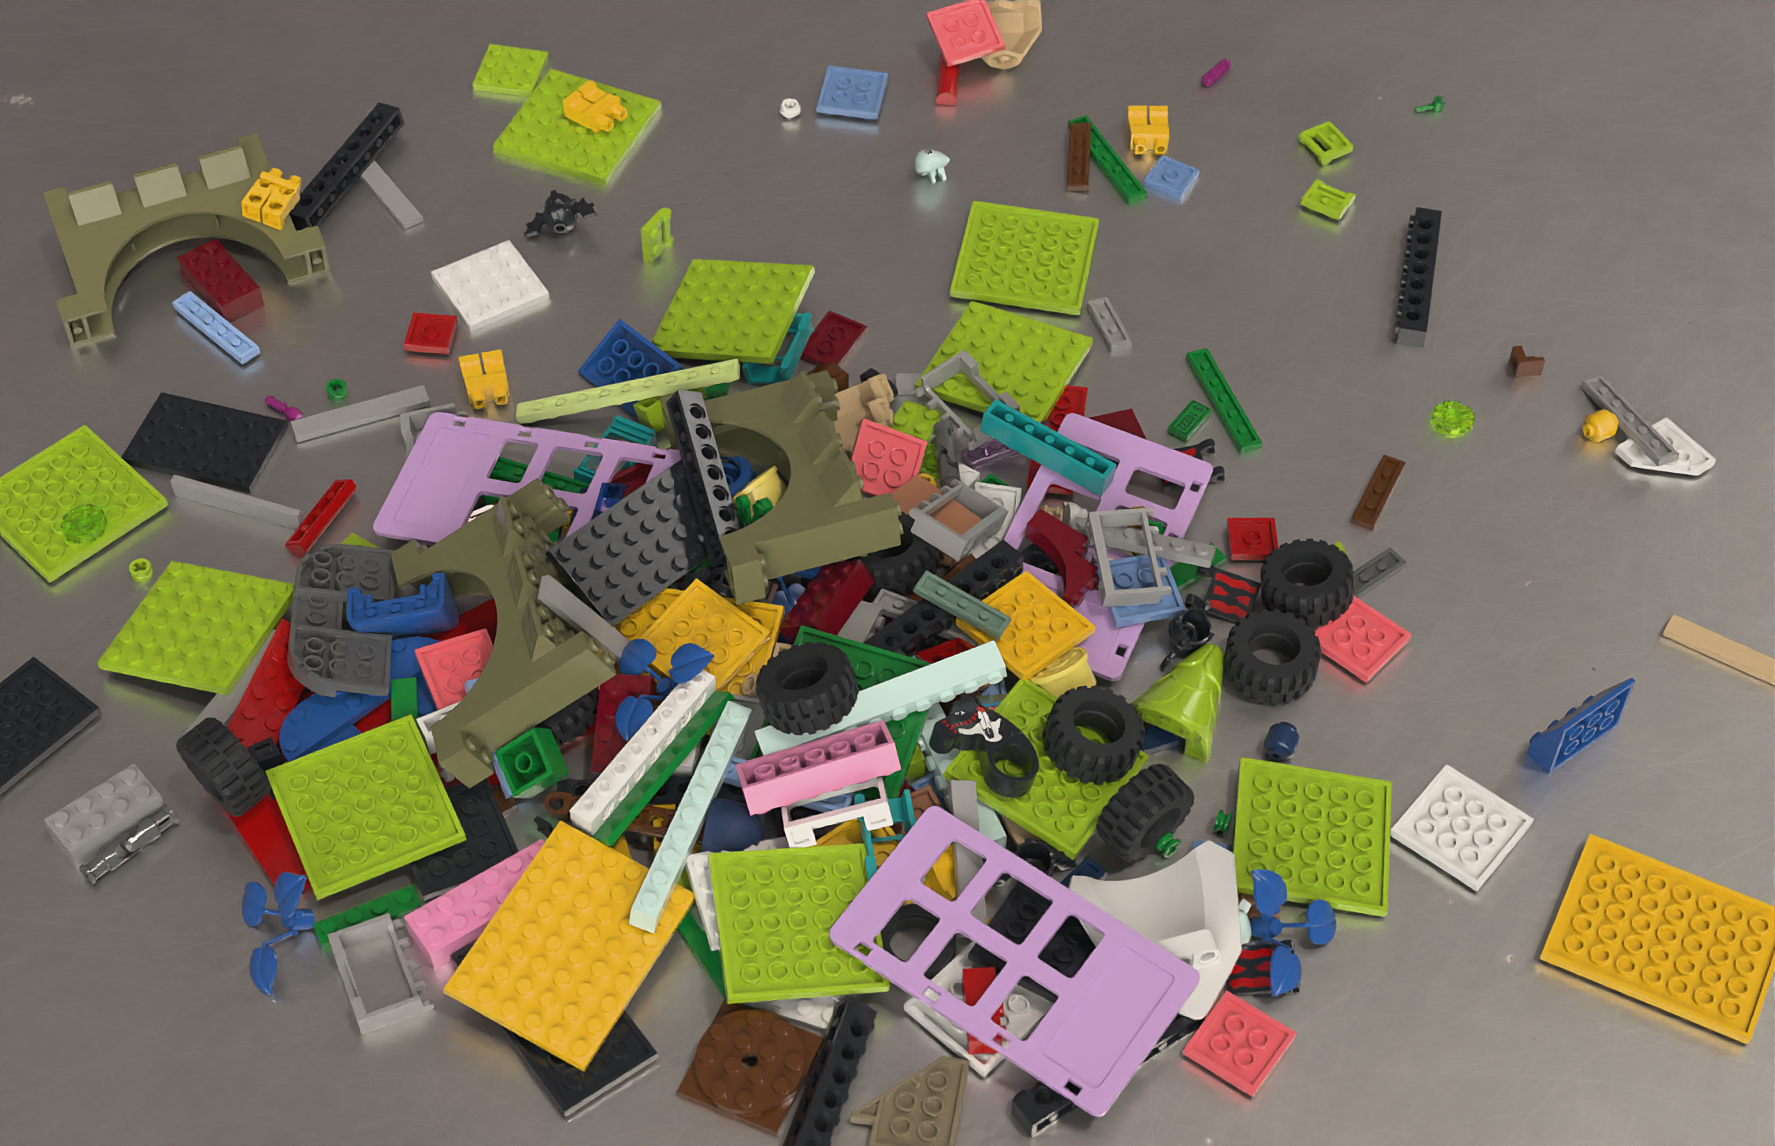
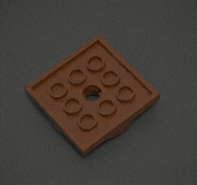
M724 998L711 1026L699 1041L695 1057L677 1090V1094L686 1100L778 1137L816 1059L823 1037L791 1025L785 1019L772 1012L751 1009L738 1003L727 1004V999ZM747 1057H755L758 1060L757 1064L753 1067H746L742 1063Z

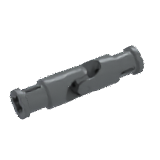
M939 421L933 426L934 434L937 438L935 440L939 481L941 487H950L952 480L957 479L961 481L956 441L952 436L954 431L953 424L950 421Z
M163 805L161 811L151 818H145L130 833L122 835L98 852V856L88 864L80 865L79 869L82 875L90 884L94 885L97 883L96 879L107 871L112 872L135 855L141 846L152 843L161 836L162 831L172 824H178V817L168 805ZM119 844L122 849L128 852L127 855L118 857L116 849Z

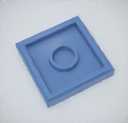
M1162 155L1144 178L1143 186L1181 200L1199 176L1200 170Z

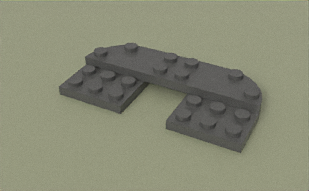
M330 544L319 547L318 552L312 555L307 553L300 560L294 582L287 662L291 673L303 686L320 696L335 697L336 691L388 696L392 636L341 630L343 602H347V589L360 587L364 596L372 594L374 602L394 599L396 575L391 553L396 550L349 544Z

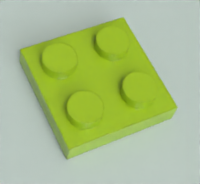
M906 400L893 416V425L889 428L927 441V447L935 437L933 426L941 421L940 418L944 413L935 409L930 410L928 407Z

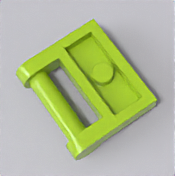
M1330 121L1307 129L1298 136V140L1302 144H1306L1324 166L1329 164L1331 160L1353 151L1354 145ZM1312 138H1316L1327 151L1324 152Z
M1316 179L1302 197L1301 205L1340 220L1349 206H1352L1356 194L1352 192L1346 193L1324 184L1320 179Z
M661 208L641 228L643 260L650 264L656 257L662 254L665 248H670L674 244L670 230L672 215L669 208Z

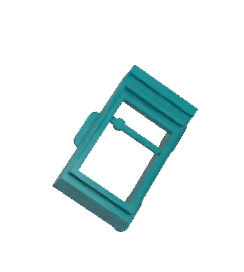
M810 312L795 314L786 334L795 335L793 342L784 357H775V361H782L780 367L761 366L762 363H744L742 369L748 384L770 385L791 379L811 332H814L811 321L812 314Z
M615 415L613 422L600 437V439L612 440L618 437L631 443L659 448L657 446L656 430ZM587 454L580 465L574 468V479L591 484L596 473L592 469L598 465L603 457ZM626 461L620 470H626L637 462ZM615 493L610 495V499L620 500Z
M909 789L904 790L901 798L888 799L893 824L903 823L905 835L899 833L897 836L871 838L870 831H867L864 816L857 818L862 843H865L866 846L865 866L868 881L877 872L872 843L894 840L901 842L919 820L914 817ZM856 794L854 797L855 805L868 802L865 801L863 794ZM924 876V878L921 880V883H922V884H923V882H924V880H925V878H926L925 876Z

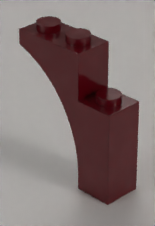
M1040 508L1027 523L1024 538L1037 545L1052 559L1063 581V600L1072 608L1074 606L1079 607L1087 591H1093L1099 581L1097 578L1099 568L1084 559L1088 552L1086 548L1088 537Z

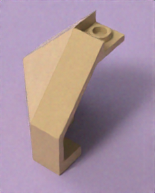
M992 0L986 2L1005 43V50L982 56L981 58L989 66L1002 70L1018 66L1042 31L1041 1L1017 0L1010 2L1007 0Z
M885 373L876 375L861 384L835 394L840 404V410L837 411L838 420L834 421L836 433H840L843 444L842 447H839L840 452H845L848 456L851 455L859 424L863 418L886 427L893 425V410L890 408V402L893 401V392Z

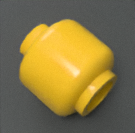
M1602 409L1585 417L1582 430L1586 437H1589L1594 442H1600L1613 437L1617 432L1619 423L1614 413Z

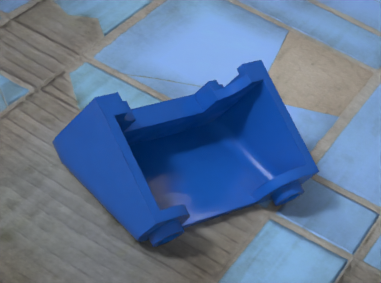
M444 572L432 574L433 581L428 586H425V584L420 585V594L379 602H374L372 594L364 596L360 587L347 589L346 617L350 627L357 632L391 635L392 641L452 630L459 623V609Z

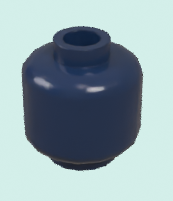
M1288 722L1276 723L1270 727L1263 745L1271 758L1279 761L1289 759L1294 756L1300 742V735L1294 725Z

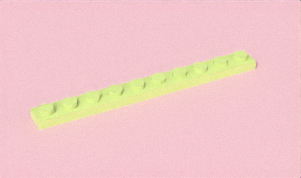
M738 359L518 403L516 420L518 424L533 423L538 420L553 419L567 414H577L582 411L598 410L602 407L621 405L636 400L642 401L656 396H665L675 393L677 390L688 391L724 382L730 383L740 379V364Z

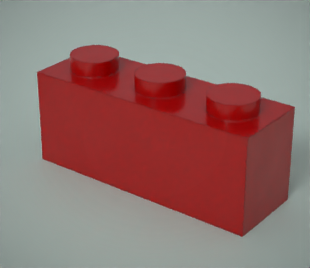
M995 967L962 969V993L965 1004L968 1006H975L996 979ZM1002 1003L991 1020L1006 1030V1025H1001L1000 1018H1004V1003ZM966 1032L968 1054L999 1053ZM999 1034L993 1040L1001 1046L1002 1042H1007Z

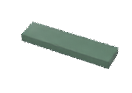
M927 570L914 587L913 592L997 640H1000L1011 623L1012 618Z

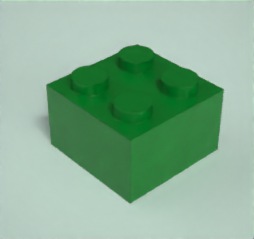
M532 728L495 751L514 798H532L570 775L551 729Z

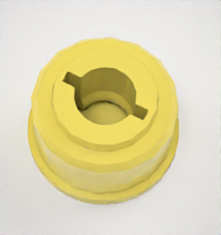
M775 465L760 474L732 497L735 508H737L736 497L744 494L750 500L751 518L754 515L752 506L759 499L769 498L774 508L788 488L776 472L778 469Z
M1083 647L1072 648L1028 679L1057 698L1070 689L1075 688L1076 690L1077 687L1086 685L1087 688H1091L1097 682L1087 661L1088 653Z

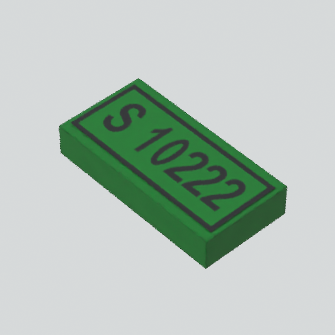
M1192 399L1168 426L1167 432L1187 442L1211 415L1212 409Z

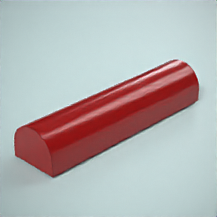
M941 51L936 104L956 105L960 63L947 67Z
M342 479L333 482L285 543V547L293 555L303 558L312 549L357 491V486L353 480Z

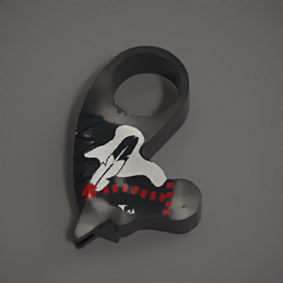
M964 692L959 701L952 703L949 716L934 724L929 739V746L934 752L947 754L953 749L976 751L984 782L993 792L1001 796L1016 798L1027 794L1031 790L1039 769L1037 753L1025 734L1002 715L990 708L977 704L969 693ZM999 760H1010L1011 763L1021 767L1025 771L1026 776L1012 777L1006 775L996 767L995 763Z

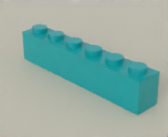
M996 399L984 412L981 432L1101 497L1113 482L1117 464Z

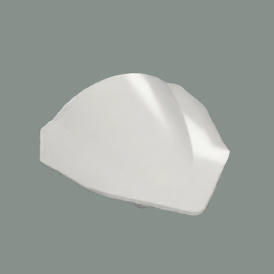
M1208 840L1194 848L1176 863L1140 878L1124 881H1104L1087 876H1072L1068 889L1199 972L1200 981L1198 986L1178 1013L1194 1020L1204 1018L1227 981L1242 951L1234 854ZM1079 919L1097 947L1104 938V935Z

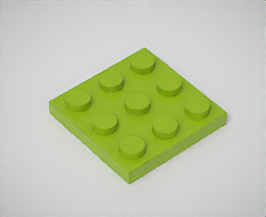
M489 44L473 81V90L529 97L539 84L549 59V53L547 51Z

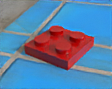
M413 312L404 341L405 351L449 354L458 324L457 316Z
M1227 518L1231 560H1264L1275 548L1279 549L1275 518Z

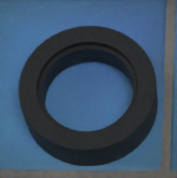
M918 904L901 906L880 932L883 949L900 961L906 962L893 952L890 946L893 936L899 930L914 925L924 926L933 930L940 919ZM956 934L924 973V976L929 980H932L955 958Z

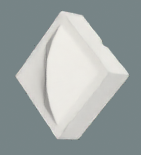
M962 463L959 465L961 482L972 488L975 482L979 481L980 473Z

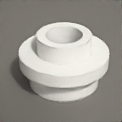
M791 98L785 99L780 106V113L789 118L797 116L801 110L797 100Z

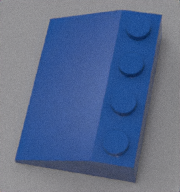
M619 318L578 372L597 387L684 370L685 368ZM637 400L621 404L637 417L633 407L638 402Z
M1633 678L1627 679L1601 691L1596 696H1589L1580 707L1570 709L1564 718L1559 721L1557 719L1554 720L1544 732L1535 733L1529 740L1530 746L1527 755L1548 774L1619 725L1635 680Z

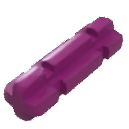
M1223 58L1201 77V84L1206 87L1212 85L1231 68V61Z

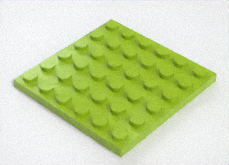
M550 69L495 141L493 150L607 185L660 110L661 101L595 82L598 89L619 97L621 106L627 110V118L623 121L613 120L614 126L609 132L600 130L598 133H595L591 128H587L565 117L563 100L589 80Z
M973 201L950 288V297L1080 315L1100 219Z
M693 259L651 343L668 356L675 358L719 361L738 359L739 362L773 364L815 273L814 266Z
M971 301L920 377L965 350L978 363L979 375L999 395L1006 391L1020 405V412L1044 424L1055 403L1058 402L1060 395L1063 394L1064 388L1069 384L1092 347L1093 338ZM962 371L932 389L942 400L984 413L992 404ZM921 378L915 383V389L921 386Z
M83 425L0 477V536L51 583L167 507L168 502L163 495L92 430Z
M171 561L97 663L102 670L229 695L292 603L294 584Z
M1021 678L994 711L1018 727L1031 741L1037 753L1039 769L1031 790L1027 794L1016 798L1004 797L993 792L984 782L978 754L974 750L960 751L944 771L943 777L949 781H976L977 799L1058 851H1063L1066 856L1074 860L1097 830L1098 817L1102 814L1103 808L1109 803L1110 798L1131 777L1139 774V771L1146 765L1150 756L1140 750L1131 770L1123 778H1117L1115 782L1107 783L1104 781L1103 784L1094 785L1090 781L1086 784L1080 782L1078 778L1074 777L1072 779L1068 777L1065 771H1060L1055 767V761L1051 762L1047 756L1048 751L1043 746V729L1057 697L1028 679L1024 681ZM1087 726L1076 727L1085 738L1093 742L1111 743L1105 734L1095 728ZM999 760L995 763L996 767L1006 775L1012 777L1026 776L1025 771L1018 765L1011 763L1010 760Z
M412 714L265 771L317 900L467 840Z
M1241 757L1238 768L1232 853L1235 856L1237 892L1254 895L1251 871L1265 869L1277 873L1284 880L1287 889L1286 901L1310 904L1314 900H1325L1334 909L1386 917L1388 912L1392 782Z
M865 843L708 853V867L727 1004L888 992L890 988L889 980L866 966L853 955L848 954L833 944L830 940V929L869 882L865 866V858L867 856ZM879 933L873 942L883 949L881 933ZM861 943L856 947V950L865 956H868L871 952L869 948Z

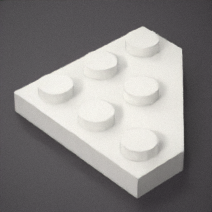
M1667 417L1655 423L1652 427L1679 453L1678 460L1658 467L1631 438L1618 445L1615 453L1631 467L1696 476L1713 467L1716 462L1715 458Z

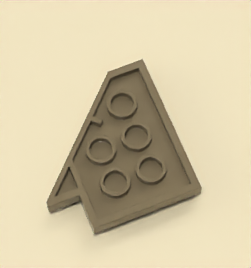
M945 1056L940 1057L852 1112L851 1122L873 1126L869 1146H955L970 1061Z

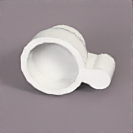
M1063 502V522L1072 527L1075 517L1087 518V509L1081 508L1073 502Z

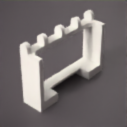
M882 776L869 779L865 783L845 786L839 791L819 794V796L813 799L806 798L796 801L790 806H781L784 830L790 848L816 845L813 829L864 816L867 831L893 825ZM869 787H877L880 791V799L795 821L791 820L790 811L796 806Z

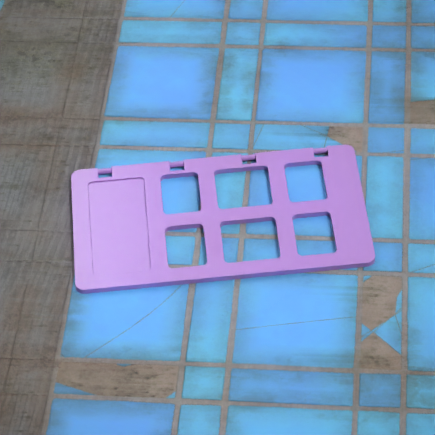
M435 412L429 416L373 523V530L378 536L406 541L415 539L418 543L434 545L466 524L481 495L500 498L504 496L507 498L534 479L538 478L541 481L555 451L564 450L603 457L586 493L578 494L553 489L558 498L562 497L566 501L569 509L578 511L566 535L568 537L593 520L596 515L602 514L620 501L604 498L621 461L653 465L646 480L647 483L681 460L679 450L674 449L666 450L643 444L605 438L598 439L587 435L537 427L529 428L518 424ZM462 422L465 425L464 427L455 426V423ZM521 432L530 433V438L520 436ZM507 442L538 446L519 483L489 479ZM588 443L598 444L597 448L586 447ZM655 454L666 455L665 459L654 458Z
M1075 413L1067 414L1058 433L1100 456L1118 462L1119 465L1115 471L1113 482L1100 497L1041 465L1004 540L1016 550L1019 549L1025 537L1027 523L1036 514L1051 484L1062 486L1100 501L1096 511L1153 508L1155 514L1147 518L1155 522H1162L1166 526L1164 535L1183 539L1212 476L1213 467L1210 463L1084 416ZM1140 470L1183 486L1184 491L1176 508L1171 510L1126 493V487L1134 471ZM1193 483L1200 486L1198 492L1190 490ZM1087 542L1086 548L1088 552L1084 559L1091 563L1095 560L1093 557L1095 546L1089 545V542ZM1113 548L1106 550L1108 559L1113 558L1117 560L1134 557ZM1166 559L1170 568L1173 560ZM1023 562V572L1028 571L1063 600L1064 586L1061 576ZM1095 589L1093 591L1088 590L1079 607L1074 606V609L1096 626L1095 633L1075 647L1086 649L1088 653L1087 661L1093 675L1109 681H1117L1123 674L1146 622L1115 628L1108 607L1102 608L1099 591ZM1119 646L1126 649L1123 657L1115 654Z
M938 806L929 807L830 929V940L833 944L848 954L853 955L866 966L917 1000H921L930 1006L932 1010L985 1045L990 1046L1002 1054L1003 1057L1057 1093H1061L1073 1101L1075 1105L1095 1117H1101L1107 1113L1200 981V974L1195 968ZM957 841L984 858L986 862L956 901L950 902L923 885L921 880L951 842ZM1003 873L1011 875L1052 902L1050 908L1020 945L1013 943L971 915ZM906 900H911L938 917L940 921L910 960L902 962L873 941ZM1070 915L1077 917L1104 935V938L1073 978H1067L1038 958L1039 954ZM956 933L964 934L1006 962L1005 967L975 1006H968L924 976V973ZM860 943L871 950L868 956L856 950ZM1024 976L1030 977L1058 996L1057 1001L1026 1041L1018 1039L991 1020L992 1016ZM928 988L940 995L936 1002L924 995ZM998 1034L1010 1042L1006 1048L993 1041ZM1069 1081L1082 1089L1078 1096L1064 1088Z

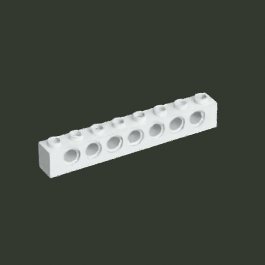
M702 670L689 682L678 684L571 808L570 815L574 828L590 837L596 833L712 693L716 691L715 676Z

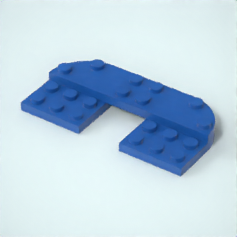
M407 637L392 641L388 696L336 691L335 697H329L314 693L297 705L287 715L280 730L279 741L285 763L362 734L353 724L391 698L392 679L417 678L419 718L437 711L417 662L415 649L440 641L426 637Z

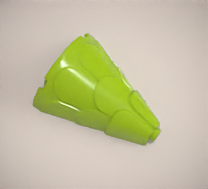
M1204 644L1177 663L1171 669V672L1156 681L1147 691L1131 702L1136 708L1135 713L1140 714L1143 723L1146 721L1186 739L1184 754L1205 764L1208 763L1212 753L1218 699L1221 698L1224 653L1221 648L1215 644Z

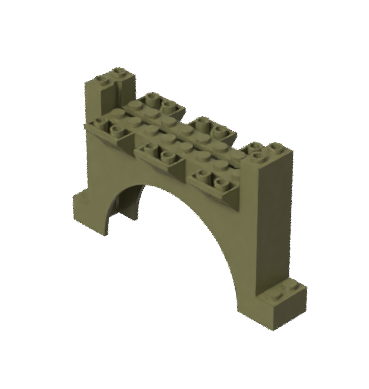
M257 133L236 139L237 146L198 156L201 170L181 176L177 163L133 174L136 188L115 194L112 182L108 181L68 193L65 187L43 192L58 241L77 292L75 295L55 300L71 347L115 334L112 322V307L116 292L124 277L144 257L157 249L178 241L213 237L244 243L270 258L281 270L287 283L330 272L326 245L318 225L296 231L288 214L283 229L278 230L263 224V220L260 223L243 217L241 201L260 178L262 171L268 173L271 170Z
M827 370L806 375L805 371H803L794 379L704 401L719 455L732 458L734 456L742 457L768 469L775 465L778 469L776 472L788 485L783 497L766 515L740 530L719 537L720 544L726 555L728 570L724 571V574L737 605L765 598V587L768 586L769 579L857 556L866 557L868 553L901 545L900 535L903 534V528L900 520H898V516L901 515L899 502H894L890 493L864 499L863 494H861V490L864 489L861 475H856L857 471L854 461H849L846 453H842L839 450V447H842L843 444L841 435L836 433L834 421L838 420L837 411L840 410L838 398L835 397V392H838V386L835 378L831 379ZM672 395L660 397L666 435L670 445L675 450H679L666 402Z
M538 478L507 498L501 497L499 503L430 548L426 545H421L413 539L391 553L400 589L411 584L420 592V585L425 584V586H428L433 581L432 574L444 572L454 599L470 595H487L494 597L496 602L497 632L485 668L461 702L445 717L431 726L439 765L469 789L495 773L492 764L494 758L491 753L616 675L613 666L615 659L608 650L604 651L594 637L590 638L583 631L578 632L538 599L542 576L550 575L561 585L568 583L545 553L558 544L557 542L553 543L549 539L548 534L570 521L567 513L569 507L562 497L558 498L549 484L544 485Z

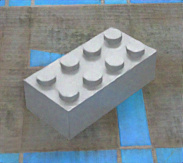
M133 763L43 820L51 838L78 870L80 865H86L98 856V852L122 835L130 833L145 818H151L161 811L164 802L159 792Z

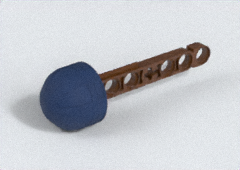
M564 792L548 794L544 800L547 814L553 818L568 820L569 817L571 818V808L582 795L573 797V794ZM714 798L707 819L695 844L702 845V852L744 851L751 847V845L758 846L760 841H763V825L757 814L750 815L746 804L733 800ZM554 800H561L564 803L558 810H553L549 807L550 803ZM645 806L626 830L639 832L641 835L664 838L677 810ZM655 817H661L665 820L664 824L660 827H654L650 822Z

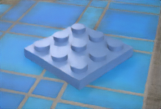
M828 66L817 103V112L878 120L888 83V73Z
M1148 555L1109 561L1115 590L1155 587ZM1156 557L1158 568L1166 567L1168 570V574L1161 577L1162 586H1170L1172 594L1162 596L1160 603L1108 607L1115 628L1175 617L1180 611L1186 610L1166 559ZM1098 570L1097 578L1099 579V581L1101 578L1100 570Z

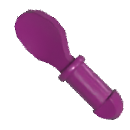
M266 396L265 403L277 409L280 413H285L289 421L303 418V414L298 408L288 407L287 403L277 400L274 396Z

